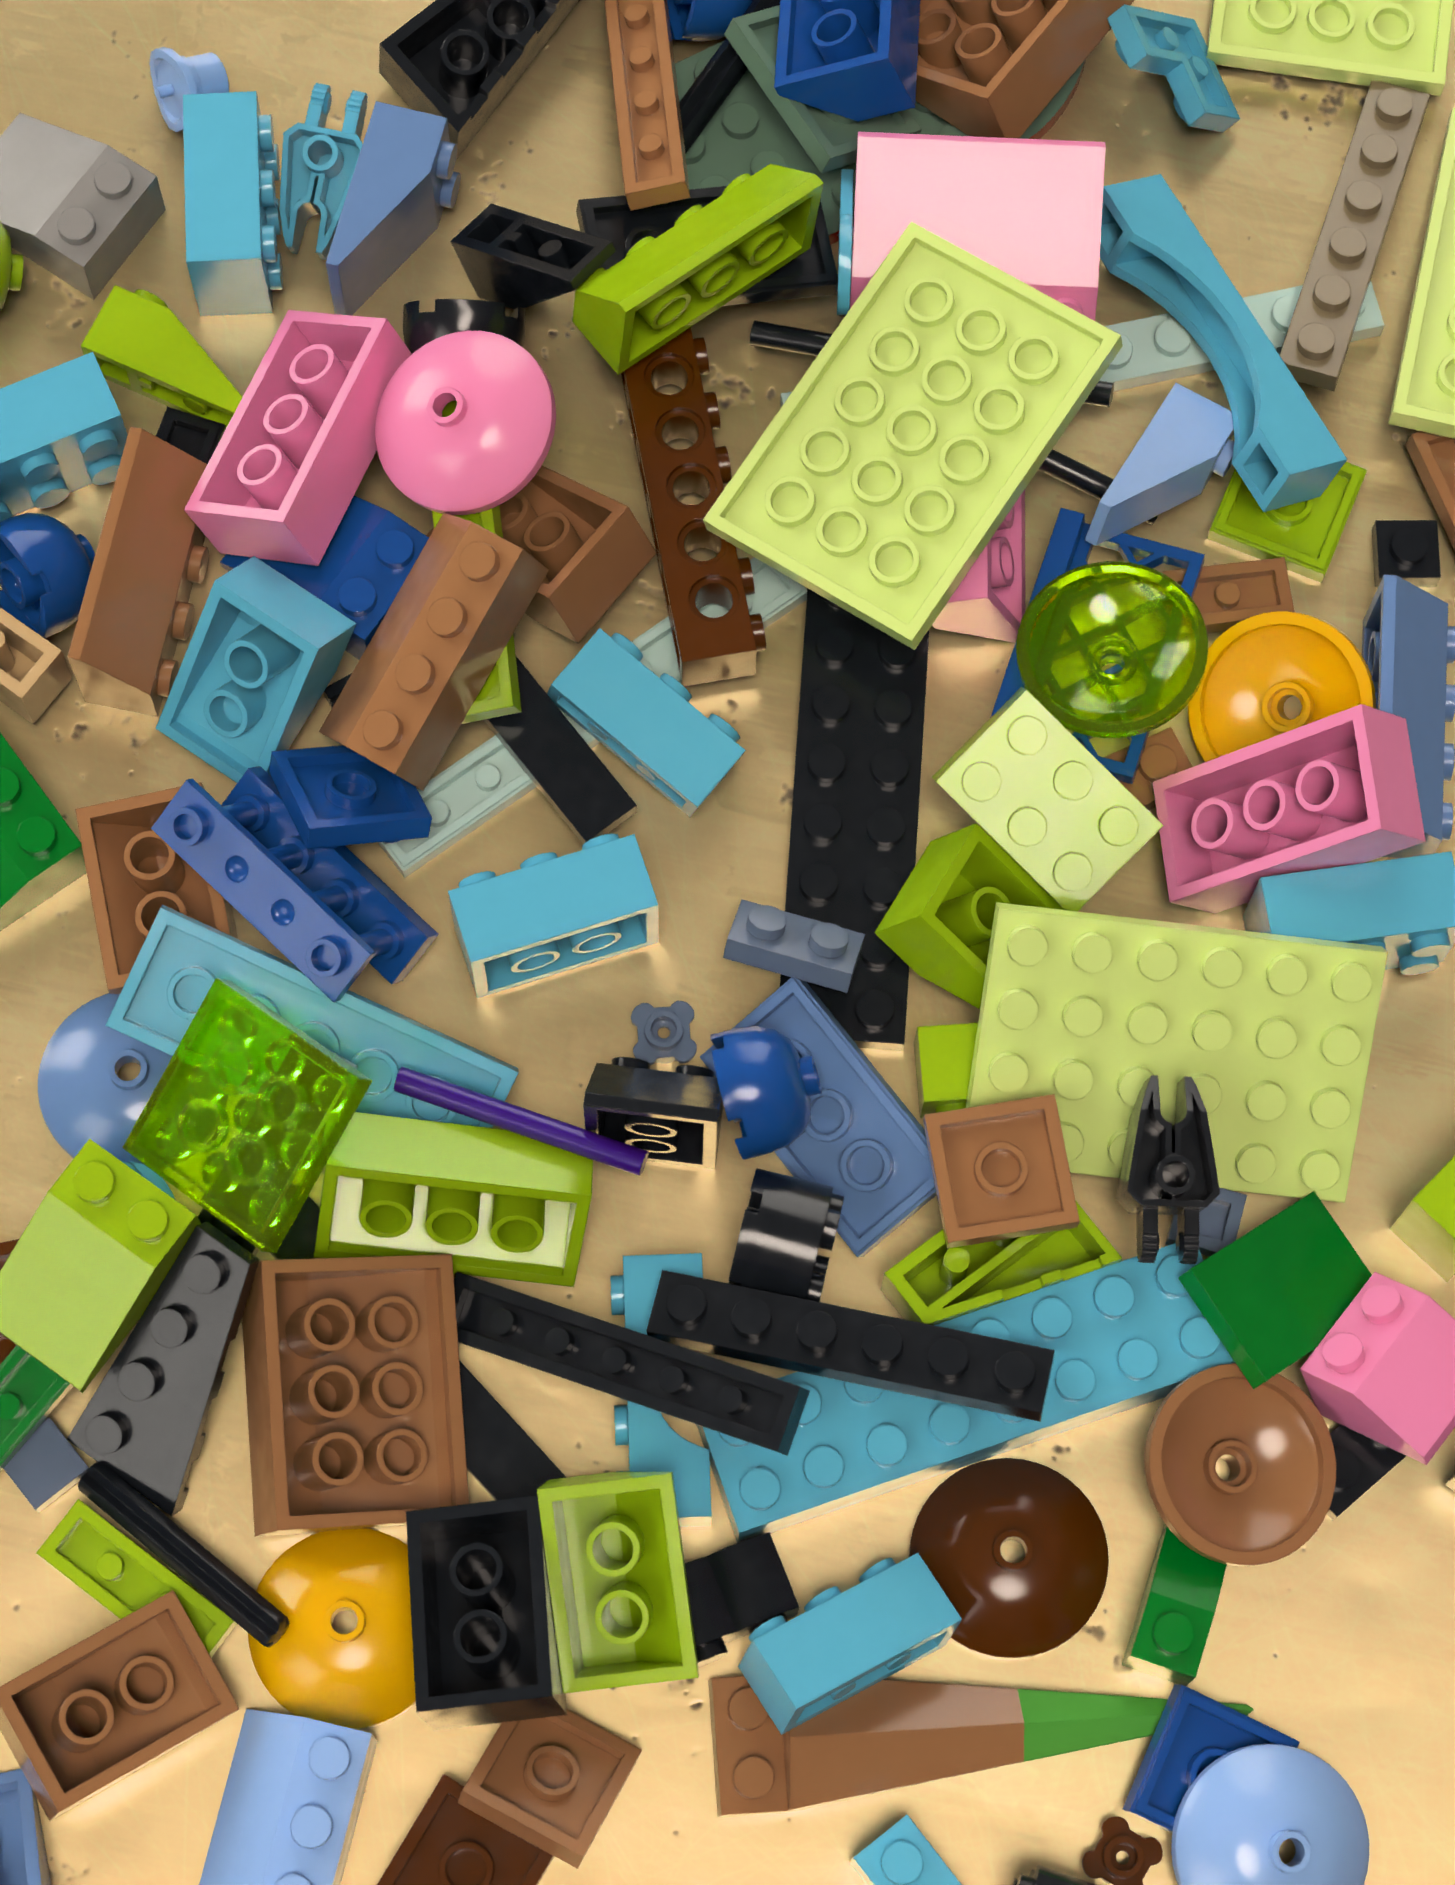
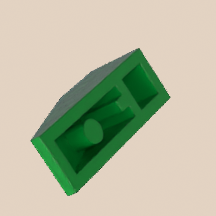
M1166 1524L1163 1527L1122 1665L1187 1686L1197 1675L1227 1565L1205 1558L1188 1548L1169 1530Z

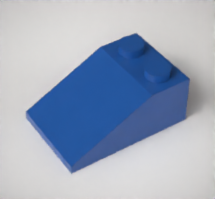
M353 496L319 566L267 559L260 560L357 623L345 651L360 660L429 537L390 511ZM226 554L220 561L222 568L229 572L252 557Z

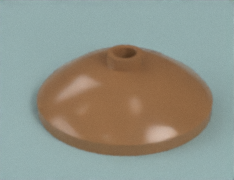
M1233 1363L1211 1367L1193 1374L1178 1384L1165 1397L1158 1407L1148 1431L1145 1445V1473L1149 1492L1156 1510L1169 1530L1183 1544L1199 1555L1215 1562L1233 1566H1254L1273 1562L1290 1555L1302 1547L1316 1533L1324 1521L1333 1499L1336 1485V1457L1331 1435L1322 1415L1311 1399L1298 1386L1284 1376L1276 1374L1253 1389L1237 1364ZM1219 1458L1224 1459L1229 1465L1230 1475L1227 1481L1221 1479L1216 1472V1462Z

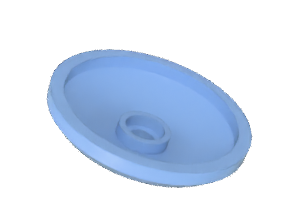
M1279 1744L1250 1745L1233 1750L1216 1759L1189 1786L1179 1805L1173 1824L1171 1839L1172 1864L1178 1885H1364L1369 1864L1368 1829L1362 1808L1354 1792L1344 1778L1328 1763L1305 1750ZM1291 1839L1295 1845V1856L1291 1862L1284 1864L1279 1856V1848L1285 1840Z

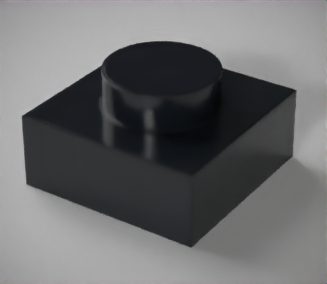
M1376 520L1372 528L1375 587L1379 586L1384 574L1397 575L1417 587H1436L1441 578L1437 520Z

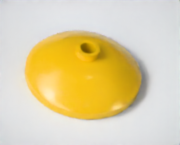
M1288 611L1262 613L1242 620L1230 627L1204 653L1196 668L1190 686L1188 699L1189 724L1196 747L1203 760L1207 762L1360 704L1376 709L1375 688L1368 665L1353 642L1336 627L1326 621L1302 613ZM1296 696L1300 700L1302 708L1300 714L1291 720L1284 713V703L1289 697Z
M363 1528L318 1532L287 1549L267 1570L256 1591L288 1617L289 1627L278 1642L271 1647L263 1646L248 1633L249 1649L253 1664L269 1693L281 1706L295 1716L311 1718L356 1730L367 1729L391 1721L414 1706L416 1698L408 1545L386 1533ZM352 1611L357 1615L358 1623L351 1633L339 1634L333 1629V1620L338 1613Z

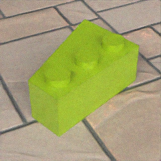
M1076 1201L1080 1220L1077 1228L954 1248H946L942 1229L886 1271L880 1290L904 1320L936 1325L1121 1262L1123 1258Z

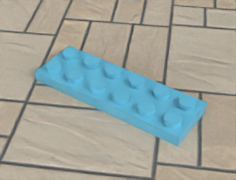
M163 904L105 1025L261 1097L264 1096L294 1038L302 1034L358 1066L335 1110L492 1128L493 1125L395 1092L394 1084L401 1067L415 1070L504 1102L519 1073L518 1068L350 990L344 994L340 1001L333 1002L295 965ZM331 1117L326 1125L329 1128L331 1123Z

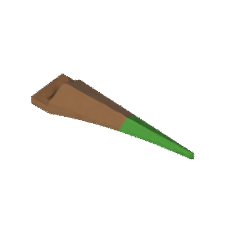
M744 1676L711 1678L708 1684L718 1817L788 1813L955 1776L1153 1736L1168 1699L883 1679L781 1735ZM1221 1703L1246 1716L1254 1710L1247 1704Z

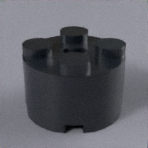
M756 1168L750 1190L749 1205L744 1213L728 1280L729 1284L819 1302L829 1257L817 1255L819 1248L832 1251L844 1196L833 1194V1187Z

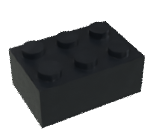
M538 1495L406 1511L417 1714L433 1731L567 1715L566 1693L563 1694Z

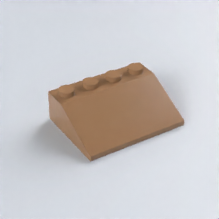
M920 0L916 102L967 135L974 137L1020 138L1109 32L1111 26L1107 18L1124 4L1131 5L1134 0Z
M452 1254L259 1261L242 1315L255 1536L407 1525L406 1511L469 1504Z

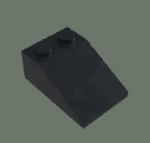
M630 1057L613 1058L611 1064L596 1063L584 1097L583 1108L586 1130L649 1151L647 1161L715 1169L724 1105L717 1078L714 1077L712 1070L693 1065L677 1066L675 1072L651 1070L648 1062Z

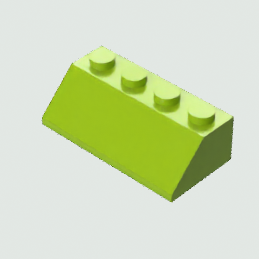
M775 164L767 165L752 176L748 173L738 176L725 188L720 197L704 207L702 205H695L689 208L677 219L674 227L657 238L648 236L641 239L628 251L623 260L607 270L598 268L575 290L572 322L619 375L810 249L824 183L816 174Z
M332 1109L314 1258L452 1254L454 1274L460 1272L472 1276L574 1287L592 1197L593 1160L504 1129Z

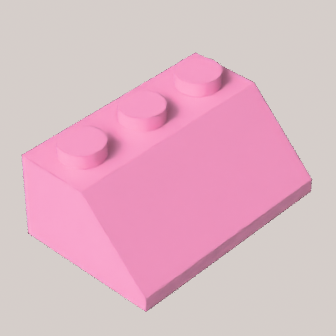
M1025 490L932 624L935 629L1016 643L1026 613Z

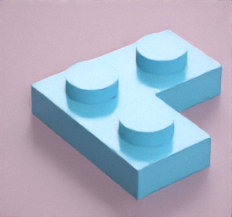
M1126 4L1107 18L1117 39L1115 47L1120 58L1130 69L1166 76L1175 96L1173 99L1175 110L1188 126L1224 132L1240 120L1214 61L1207 58V45L1195 19Z

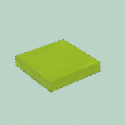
M1345 462L1320 497L1263 512L1235 469L1207 539L1261 560L1285 557L1287 570L1322 583L1367 470Z

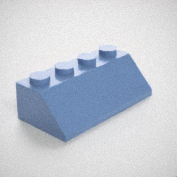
M1384 574L1363 619L1362 656L1372 676L1375 688L1376 709L1406 718L1426 842L1382 856L1406 858L1435 854L1442 840L1448 841L1452 832L1453 805L1452 803L1443 802L1444 781H1450L1452 778L1455 759L1454 744L1445 743V722H1452L1455 713V685L1446 684L1447 663L1453 664L1455 660V626H1448V603L1397 575Z

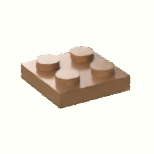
M1055 1094L924 1115L923 1124L946 1248L1078 1227L1080 1220Z
M568 1709L567 1715L502 1722L464 1786L457 1803L578 1869L637 1763L642 1750Z

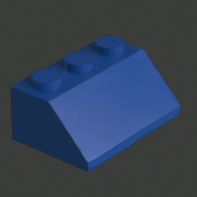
M780 0L774 82L776 92L779 96L858 122L914 108L916 103L920 0Z

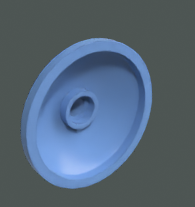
M108 993L89 1001L74 1011L62 1022L48 1042L42 1056L38 1074V1098L41 1112L55 1140L73 1159L90 1138L120 1161L141 1163L159 1175L164 1174L193 1159L217 1134L229 1108L232 1083L105 1026L120 995ZM132 1062L141 1066L140 1073L135 1079L124 1081L118 1078V1072L124 1064Z

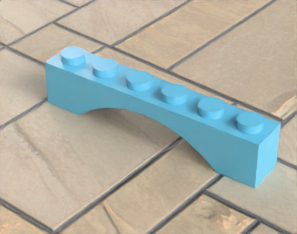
M1158 174L1104 186L1100 259L1109 273L1138 288L1165 308L1191 334L1209 358L1223 384L1232 412L1235 439L1232 464L1261 510L1266 512L1320 497L1347 461V458L1162 175Z

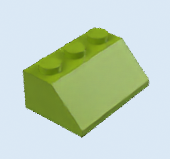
M608 1472L547 1480L537 1489L563 1694L698 1678L699 1668L673 1472Z

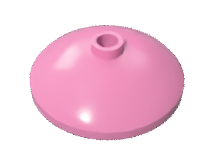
M461 331L434 339L412 353L400 365L383 392L375 423L376 447L381 464L389 479L405 496L428 510L442 514L467 515L494 508L519 493L536 475L547 457L556 425V405L553 390L546 373L535 358L522 346L502 335L486 331ZM451 401H457L455 411L447 417H442L444 407Z

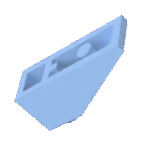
M1175 383L1101 498L1085 541L1097 546L1200 495L1213 473L1224 477L1232 464L1235 442L1231 440L1234 435L1232 412Z

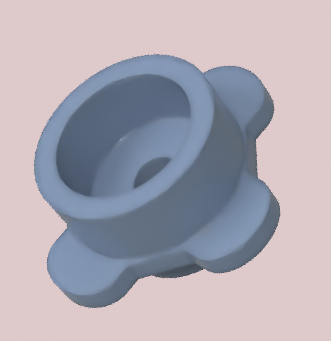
M675 1001L670 1007L654 1008L649 1003H641L636 1006L631 1014V1022L637 1027L638 1042L633 1048L634 1057L644 1060L650 1065H653L655 1062L667 1064L674 1061L679 1063L691 1061L697 1051L696 1043L690 1038V1023L694 1020L693 1008L684 1001ZM667 1028L670 1031V1035L667 1038L659 1037V1029Z

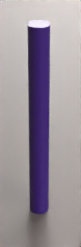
M401 1067L395 1080V1092L641 1176L648 1159L649 1151L406 1067Z

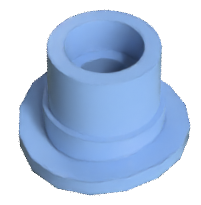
M160 47L153 50L150 54L149 63L154 93L163 119L170 130L175 132L183 131L184 94L229 92L226 70L219 57L213 52L185 57L180 56L173 49Z

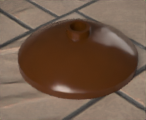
M1013 1458L992 1459L961 1469L941 1483L923 1505L912 1531L909 1557L919 1553L962 1618L950 1639L963 1648L983 1656L998 1659H1023L1041 1655L1059 1647L1071 1639L1087 1623L1096 1610L1105 1589L1109 1565L1108 1545L1096 1510L1089 1499L1074 1483L1059 1472L1036 1462ZM1008 1540L1019 1542L1025 1551L1024 1559L1018 1563L1007 1562L1001 1555V1544Z

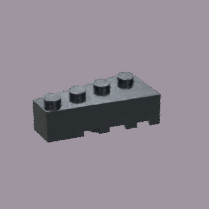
M435 0L379 44V73L412 110L447 118L450 142L457 144V160L579 0Z

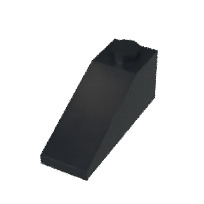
M492 203L450 241L477 296L488 301L505 303V307L514 310L518 306L526 308L575 291L616 252L612 241Z

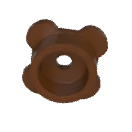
M1122 1817L1107 1819L1101 1826L1102 1838L1097 1843L1095 1849L1088 1851L1083 1856L1082 1867L1085 1874L1092 1879L1101 1878L1109 1885H1143L1142 1880L1150 1866L1158 1864L1162 1859L1163 1850L1160 1842L1156 1838H1143L1129 1829L1128 1822ZM1124 1851L1128 1854L1129 1860L1127 1864L1122 1865L1117 1862L1116 1855L1118 1852Z

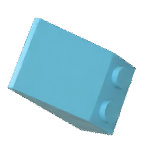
M253 556L214 581L155 729L236 783L239 782L247 769L261 766L270 775L271 752L288 750L336 673L357 623Z

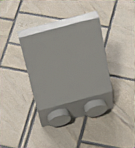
M19 113L0 136V221L9 232L13 249L94 300L165 212L166 209L158 178L107 144Z

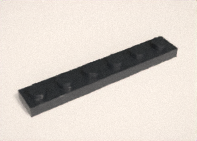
M664 1270L661 1273L647 1327L648 1336L686 1349L1041 1422L1055 1352V1350Z
M457 1272L454 1279L459 1343L788 1456L810 1393L809 1390Z

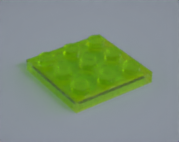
M216 978L122 1148L259 1250L276 1253L371 1085L372 1080L232 981Z

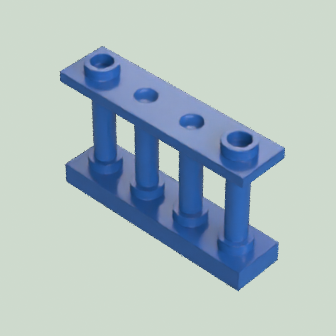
M261 766L248 768L222 805L194 779H187L151 827L160 838L333 1002L341 1000L368 963L391 984L403 981L439 935L345 845L330 849H306L272 777Z

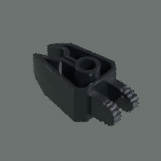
M1152 1075L1144 1082L1129 1120L1116 1199L1129 1214H1136L1138 1262L1155 1263L1160 1245L1158 1214L1177 1215L1176 1252L1179 1256V1263L1196 1264L1199 1251V1212L1205 1209L1220 1194L1207 1111L1192 1077L1184 1076L1177 1083L1175 1124L1172 1126V1123L1167 1122L1161 1115L1158 1076Z

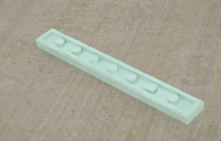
M755 557L750 560L755 594L746 595L749 615L760 613L765 629L806 601L807 589ZM708 604L702 607L699 612L707 617L718 618L728 613L729 610L719 604ZM666 617L631 642L643 654L640 662L655 675L660 677L663 673H666L681 683L669 617ZM559 708L591 749L600 743ZM495 735L429 780L424 791L419 788L417 789L432 816L428 838L407 839L393 843L378 842V844L403 877L406 878L537 786Z

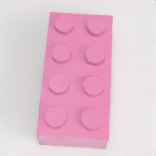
M295 310L287 311L184 508V511L219 553L244 557L255 556L259 559L319 566L377 451L375 423L383 392L395 371L412 354L386 318Z
M1363 704L1152 782L1157 818L1164 825L1159 830L1169 902L1214 914L1248 903L1260 877L1361 864L1426 842L1406 718Z

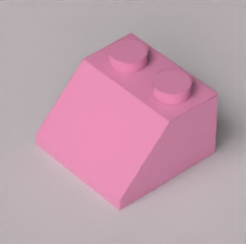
M1374 1272L1302 1365L1300 1371L1313 1402L1322 1416L1427 1465L1455 1428V1319L1429 1295Z

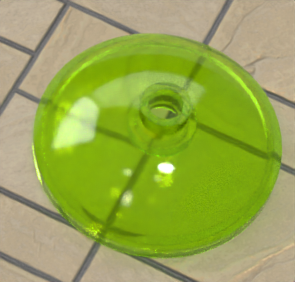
M1105 561L1091 563L1069 570L1058 576L1040 590L1031 601L1021 619L1017 634L1016 657L1018 671L1024 688L1065 728L1092 737H1131L1146 733L1167 723L1178 715L1193 699L1201 685L1207 667V630L1199 608L1193 599L1179 584L1165 574L1130 562ZM1109 663H1116L1122 666L1123 670L1111 675L1103 672L1102 667Z

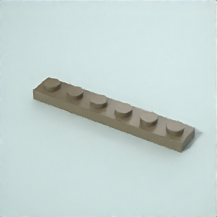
M1371 81L1280 352V357L1297 382L1335 391L1427 109L1430 96L1428 93L1386 82Z

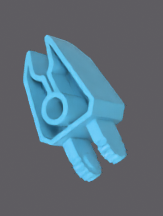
M316 83L312 90L305 124L296 123L283 133L279 209L284 241L291 253L298 254L307 221L312 216L321 213L316 253L321 259L327 260L363 144L360 139L366 116L367 93L352 90L345 107L342 131L325 128L332 102L330 85Z

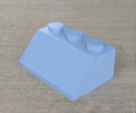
M246 1708L199 1885H341L378 1742L373 1734L311 1718Z

